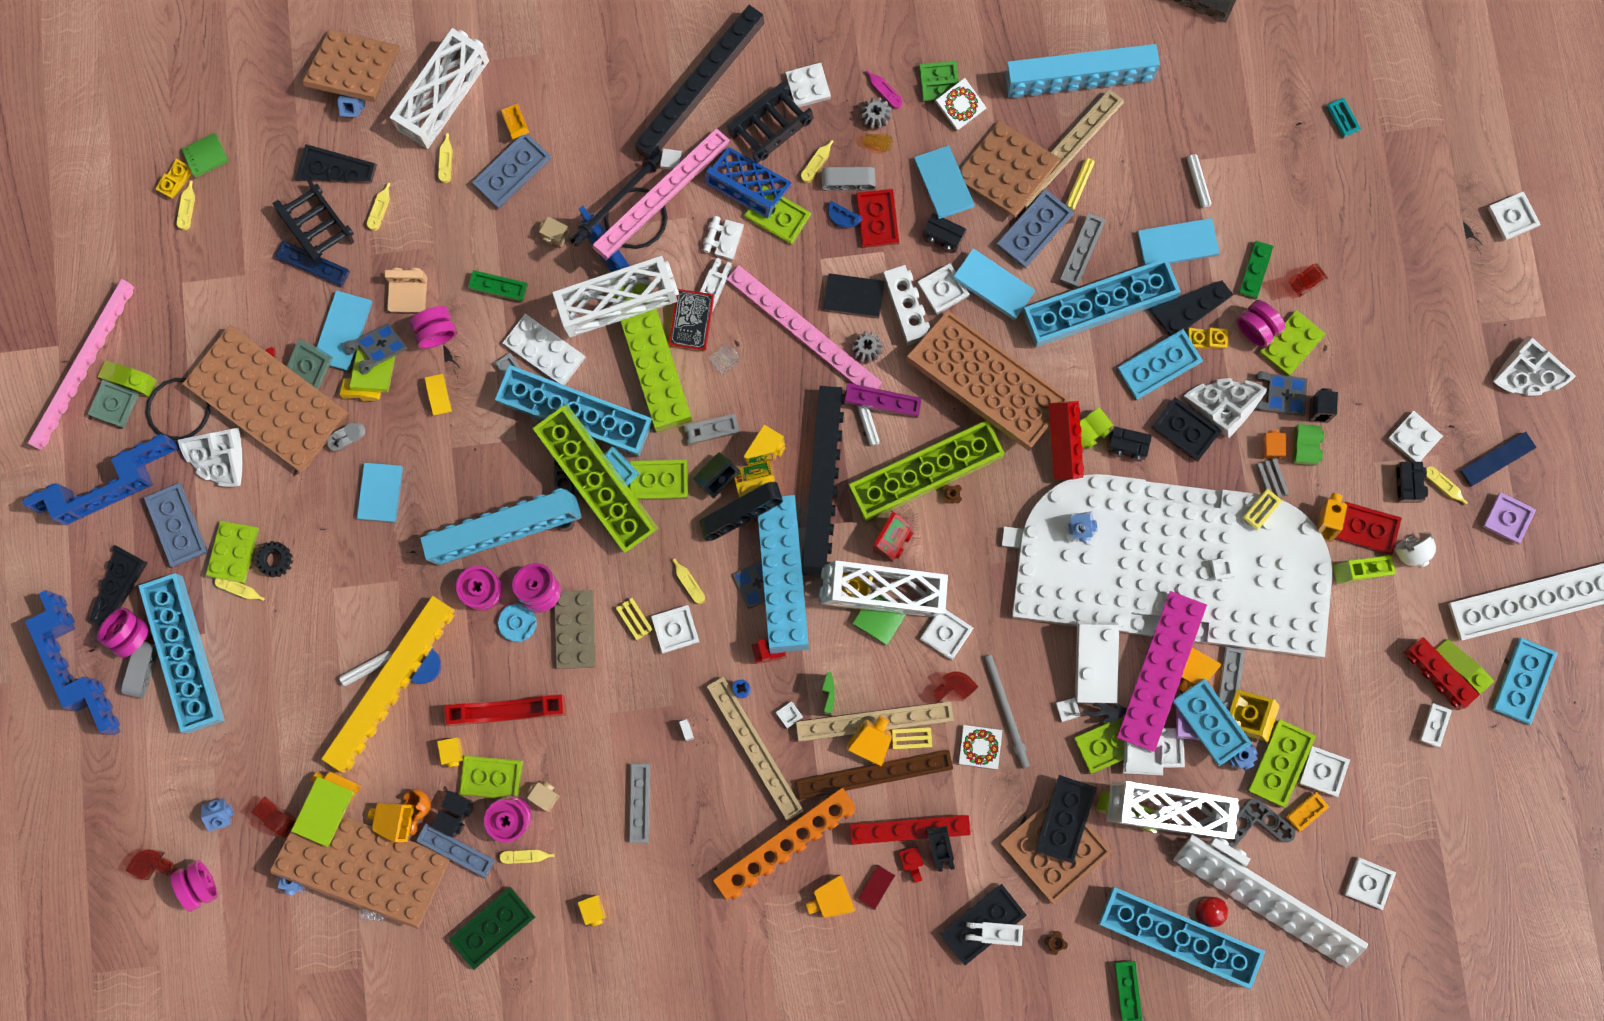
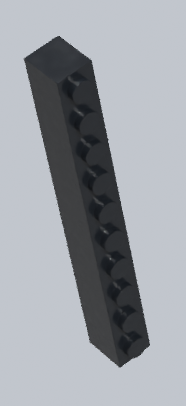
M750 4L745 8L634 143L639 154L651 159L661 151L764 25V15Z
M819 386L802 575L805 577L821 578L822 568L826 564L831 563L827 562L828 554H832V543H829V536H833L834 524H831V516L835 517L836 505H832L833 498H837L838 486H834V480L839 477V468H836V460H840L841 449H837L838 442H842V430H839V424L844 421V412H841V405H845V393H842V387Z

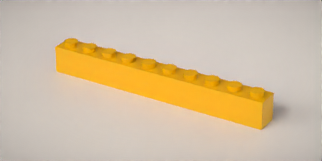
M434 596L431 597L322 757L323 761L343 773L352 769L355 764L354 759L365 750V743L375 735L379 722H383L389 713L388 709L391 705L396 704L400 697L398 694L402 688L405 689L411 681L409 678L413 672H417L422 664L421 660L424 656L427 657L433 648L432 644L434 641L440 639L444 632L442 629L446 623L449 624L455 616L453 614L455 612L454 609Z

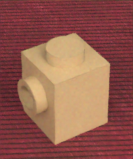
M549 216L539 227L542 241L549 245L555 244L561 248L570 233L567 225Z
M545 781L543 784L541 782L533 784L527 792L529 794L527 799L543 810L550 812L560 795L553 791L555 787Z

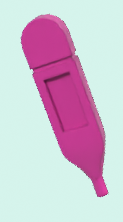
M866 70L873 88L892 108H901V97L896 94L881 76L874 75L869 70Z

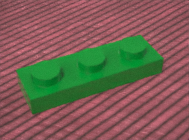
M1259 241L1254 242L1238 293L1239 295L1255 300L1258 298L1274 246Z
M473 270L468 288L469 290L524 302L528 283Z
M1136 961L1116 962L1115 971L1121 1021H1143Z

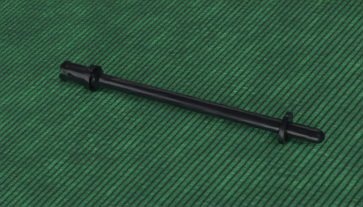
M657 153L651 159L645 158L642 161L643 167L586 224L581 223L578 226V230L569 237L570 244L578 247L585 238H589L592 235V228L648 172L654 173L657 171L656 164L662 159V154Z

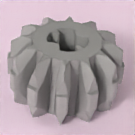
M873 97L871 98V103L865 101V107H861V119L865 120L864 125L871 124V129L877 126L879 130L881 129V124L887 126V120L891 119V107H887L888 102L881 103V98L875 101Z
M864 331L863 337L857 334L858 340L854 339L852 341V344L855 346L851 348L852 352H856L854 357L859 358L861 356L860 361L862 363L865 358L868 359V363H871L872 357L874 360H878L877 354L883 353V350L880 348L884 344L879 342L881 337L876 336L874 338L873 331L870 333V336L867 335V331ZM867 344V346H868V345L870 344V345H871V349L868 350V348H867V349L865 350V349H864V345Z

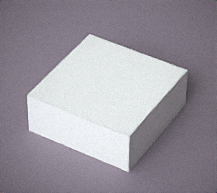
M663 148L661 169L673 170L681 162L682 151Z
M1004 527L1002 547L1020 549L1023 529Z
M1231 557L1211 561L1214 580L1235 577Z
M1075 698L1056 703L1061 722L1081 717Z
M792 701L776 712L787 729L803 718Z
M688 720L680 721L685 740H693L694 736Z

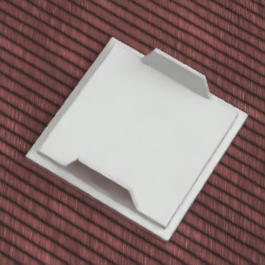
M1160 736L1155 752L1124 741L1123 773L1163 775L1164 736Z

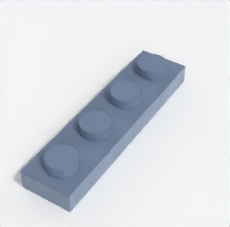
M427 823L416 840L484 878L487 877L495 862V859L431 827Z

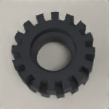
M266 542L263 547L260 546L258 548L260 549L259 552L256 551V566L262 573L271 577H281V574L285 575L287 573V569H291L290 564H293V560H291L293 555L290 553V549L280 542ZM273 552H277L281 556V561L276 566H270L267 562L268 556Z

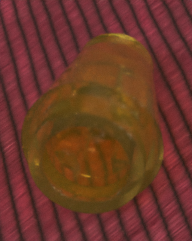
M866 134L864 145L882 152L890 151L893 138L888 134Z

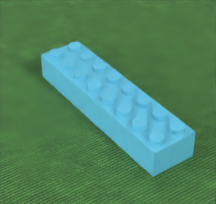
M1157 44L1009 61L1005 74L1008 97L1020 98L1029 94L1038 96L1045 92L1055 94L1062 90L1094 89L1097 86L1104 85L1105 87H1112L1120 83L1129 85L1137 81H1142L1143 83L1150 82L1155 79L1160 66Z
M1164 258L1024 307L1022 314L1034 345L1037 348L1178 298L1181 291L1168 259Z
M511 365L507 368L495 401L500 405L540 420L546 419L560 407L568 404L593 440L640 457L653 424L650 417Z
M556 489L550 495H538L532 501H520L514 507H502L496 513H485L480 515L478 519H467L462 521L460 525H449L444 527L442 531L428 532L426 536L421 537V542L426 560L440 566L581 519L582 516L576 496L567 490Z
M795 495L782 496L783 502L780 505L758 516L770 654L809 650Z
M174 573L139 585L180 732L190 734L224 722V715L183 576Z
M1111 887L1097 923L1102 927L1248 989H1252L1266 952L1116 887Z

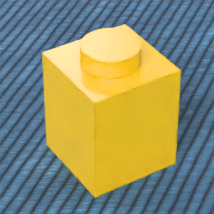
M455 737L437 741L441 765L453 768L459 766V762H463L464 757L460 738Z
M599 895L578 902L585 925L591 924V927L603 924L602 919H605L606 915Z

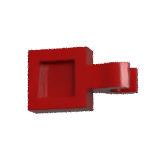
M918 846L899 852L904 871L911 870L914 883L922 881L918 867L924 866Z

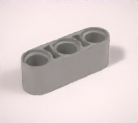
M828 167L821 170L822 189L826 191L872 190L876 188L875 168Z
M144 641L131 654L122 684V694L140 699L145 696L158 654L154 643Z

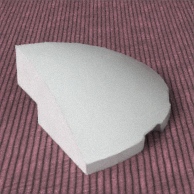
M1527 336L1501 367L1493 382L1512 393L1536 396L1550 390H1558L1573 380L1576 375L1549 351L1544 349L1535 339Z
M1231 378L1217 379L1216 383L1206 386L1201 384L1185 394L1184 398L1203 418L1220 429V433L1229 439L1253 412L1267 389L1248 380L1235 382Z
M239 428L178 440L185 460L192 463L200 477L205 480L214 481L219 486L234 487L241 485L242 446Z

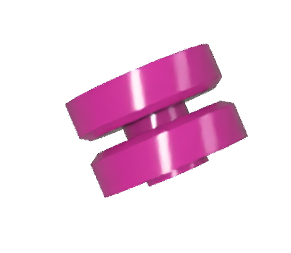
M1255 300L1248 307V311H1244L1236 319L1241 332L1252 343L1261 348H1266L1274 340L1273 337H1278L1286 329L1285 323L1278 312L1262 300Z
M437 306L423 310L409 320L413 333H416L415 339L419 348L429 349L440 346L457 335L455 325L450 321L451 315L447 307Z
M540 563L528 564L522 567L514 576L512 583L513 592L527 610L536 613L545 612L554 607L560 599V584L547 566Z
M472 566L460 574L456 583V592L459 599L469 608L476 611H487L499 603L503 594V586L500 578L490 569L483 566Z
M120 608L104 620L98 630L97 640L106 648H110L111 652L124 658L134 653L142 645L147 637L149 626L142 619L137 618L128 608Z
M505 795L493 802L486 810L484 816L485 829L496 841L503 843L512 842L520 838L529 828L532 820L531 809L528 803L521 797Z
M200 860L188 864L187 870L180 868L171 873L173 890L179 902L187 911L192 912L200 908L202 902L209 903L217 899L218 892L214 879L208 868Z

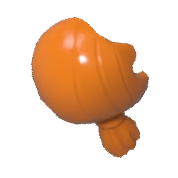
M412 789L403 796V799H406L403 804L415 805L409 832L411 835H415L417 832V821L425 817L431 809L428 795L420 789Z

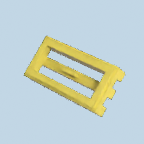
M1266 489L1242 519L1246 520L1257 531L1282 500L1269 489ZM1268 494L1270 498L1264 503V505L1259 509V511L1253 516L1252 519L1249 518L1250 514L1255 510V508ZM1274 499L1276 503L1257 524L1255 520Z
M633 598L616 607L637 641L653 631ZM629 605H633V607L639 614L640 618L648 628L647 630L644 631V629L638 622L637 618L629 608ZM624 608L631 616L632 620L640 630L641 634L638 635L636 633L635 629L633 628V626L627 619L626 615L622 611Z
M931 727L893 729V750L932 748ZM927 732V736L896 737V734ZM928 740L926 744L897 745V741Z

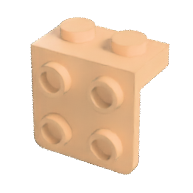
M391 268V270H385V278L389 282V312L419 313L426 310L427 276L424 271H421L419 268H410V270Z

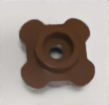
M944 485L943 502L946 504L949 502L960 503L962 500L960 497L961 486Z
M1059 931L1054 932V935L1044 939V943L1049 946L1052 955H1057L1058 951L1065 950L1068 947V943L1064 941L1062 933Z

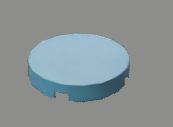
M513 604L501 611L498 618V627L500 633L506 639L513 642H522L534 634L537 627V619L534 612L527 610L523 604Z

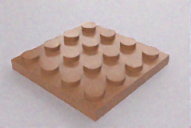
M329 29L303 80V84L305 87L375 102L400 51L399 45Z
M999 121L960 169L967 188L1016 218L1058 165L1060 158Z
M1049 800L1000 844L1054 905L1112 853V850L1086 822L1074 864L1036 852L1035 848L1049 807Z

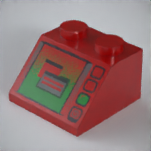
M892 512L873 545V551L892 562L895 558L899 559L904 551L902 548L904 542L908 543L914 534L911 532L913 526L897 513Z

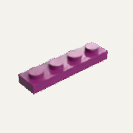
M847 383L844 403L918 418L921 398Z

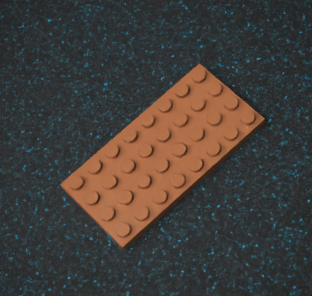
M950 311L944 314L905 360L1028 451H1030L1050 426L1048 403L1070 400Z
M231 325L226 328L183 383L184 386L301 473L306 470L327 443L329 436L338 429L349 414V412Z
M343 816L329 847L296 834L291 830L270 872L278 877L418 929L451 859L410 840L408 842H392L374 832L372 826Z

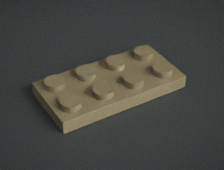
M593 590L562 591L560 599L555 605L557 669L596 667Z

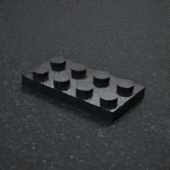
M1058 775L1035 848L1036 852L1074 864L1097 787Z
M1000 884L944 929L940 935L961 962L967 965L992 944L965 940L968 934L982 936V928L966 927L967 922L1016 925L1027 915L1003 884Z

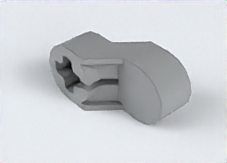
M359 422L346 425L329 436L327 440L328 447L333 451L347 448L364 437L365 427Z

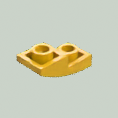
M176 159L168 174H163L156 190L173 198L192 174L189 165Z
M1188 328L1186 330L1187 336L1196 349L1228 348V329L1209 328L1206 330Z
M444 374L425 377L433 416L452 412Z
M351 378L343 379L339 394L343 399L360 398L362 401L380 399L381 392L351 390Z

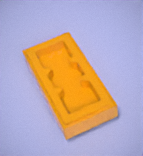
M518 103L500 110L512 139L530 133Z
M1314 792L1285 818L1300 833L1326 811L1329 806L1317 792Z

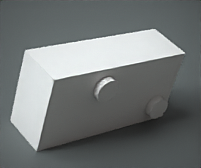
M1077 621L1075 699L1077 702L1117 703L1119 624L1117 622Z

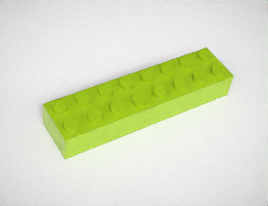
M637 283L629 293L641 295L649 285ZM628 285L622 286L619 291H624ZM625 297L623 300L630 301L633 299ZM657 309L621 320L656 432L693 422Z
M568 404L560 407L533 428L624 553L658 529V526Z
M986 420L849 484V490L866 523L1003 459L1005 453L990 423Z

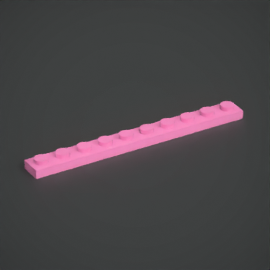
M716 128L593 244L592 248L607 260L728 146L730 140Z
M738 266L727 278L731 285L852 384L876 389L880 388L883 382L741 266Z
M123 279L120 280L28 444L40 450L48 444L49 437L52 431L57 428L61 415L67 411L69 401L76 395L77 387L85 379L87 370L94 363L98 350L103 347L106 336L114 328L115 320L122 314L127 299L131 298L134 287L129 282Z

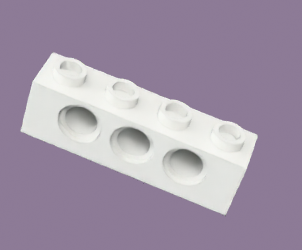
M906 265L885 271L884 280L906 345L919 343L931 328L929 323L924 321L925 311L923 305L918 303L919 293L917 288L912 286L913 276L911 270L907 271ZM905 285L907 289L900 291L897 289V286ZM905 302H911L913 304V307L905 308L903 304ZM911 319L918 320L919 324L916 326L910 325L909 321Z

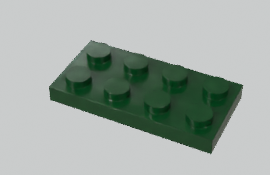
M509 887L449 940L471 968L475 970L533 921L536 916L515 890Z

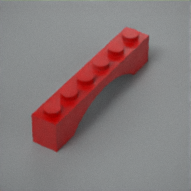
M562 694L511 701L445 705L446 725L448 726L566 716L565 696Z
M969 815L853 824L850 825L852 845L929 839L927 829L947 826L949 837L971 835Z

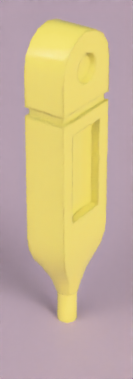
M446 134L445 140L440 146L438 177L445 184L450 182L453 149L449 141V134Z
M833 140L819 148L801 174V179L804 183H810L829 157L830 147L834 142Z
M189 181V186L181 195L177 217V226L181 230L189 229L195 202V194L192 189L193 181Z
M387 183L386 187L378 193L367 221V226L372 231H377L381 225V220H383L390 201V183Z
M1431 466L1426 468V479L1450 499L1461 501L1465 505L1468 503L1464 500L1460 489L1436 468Z
M673 559L678 578L696 604H703L705 602L704 593L688 569L680 565L676 559Z
M215 579L216 586L248 600H265L253 588L244 584Z
M541 850L505 851L500 855V860L505 864L533 863L543 861L548 857H555V854H549Z

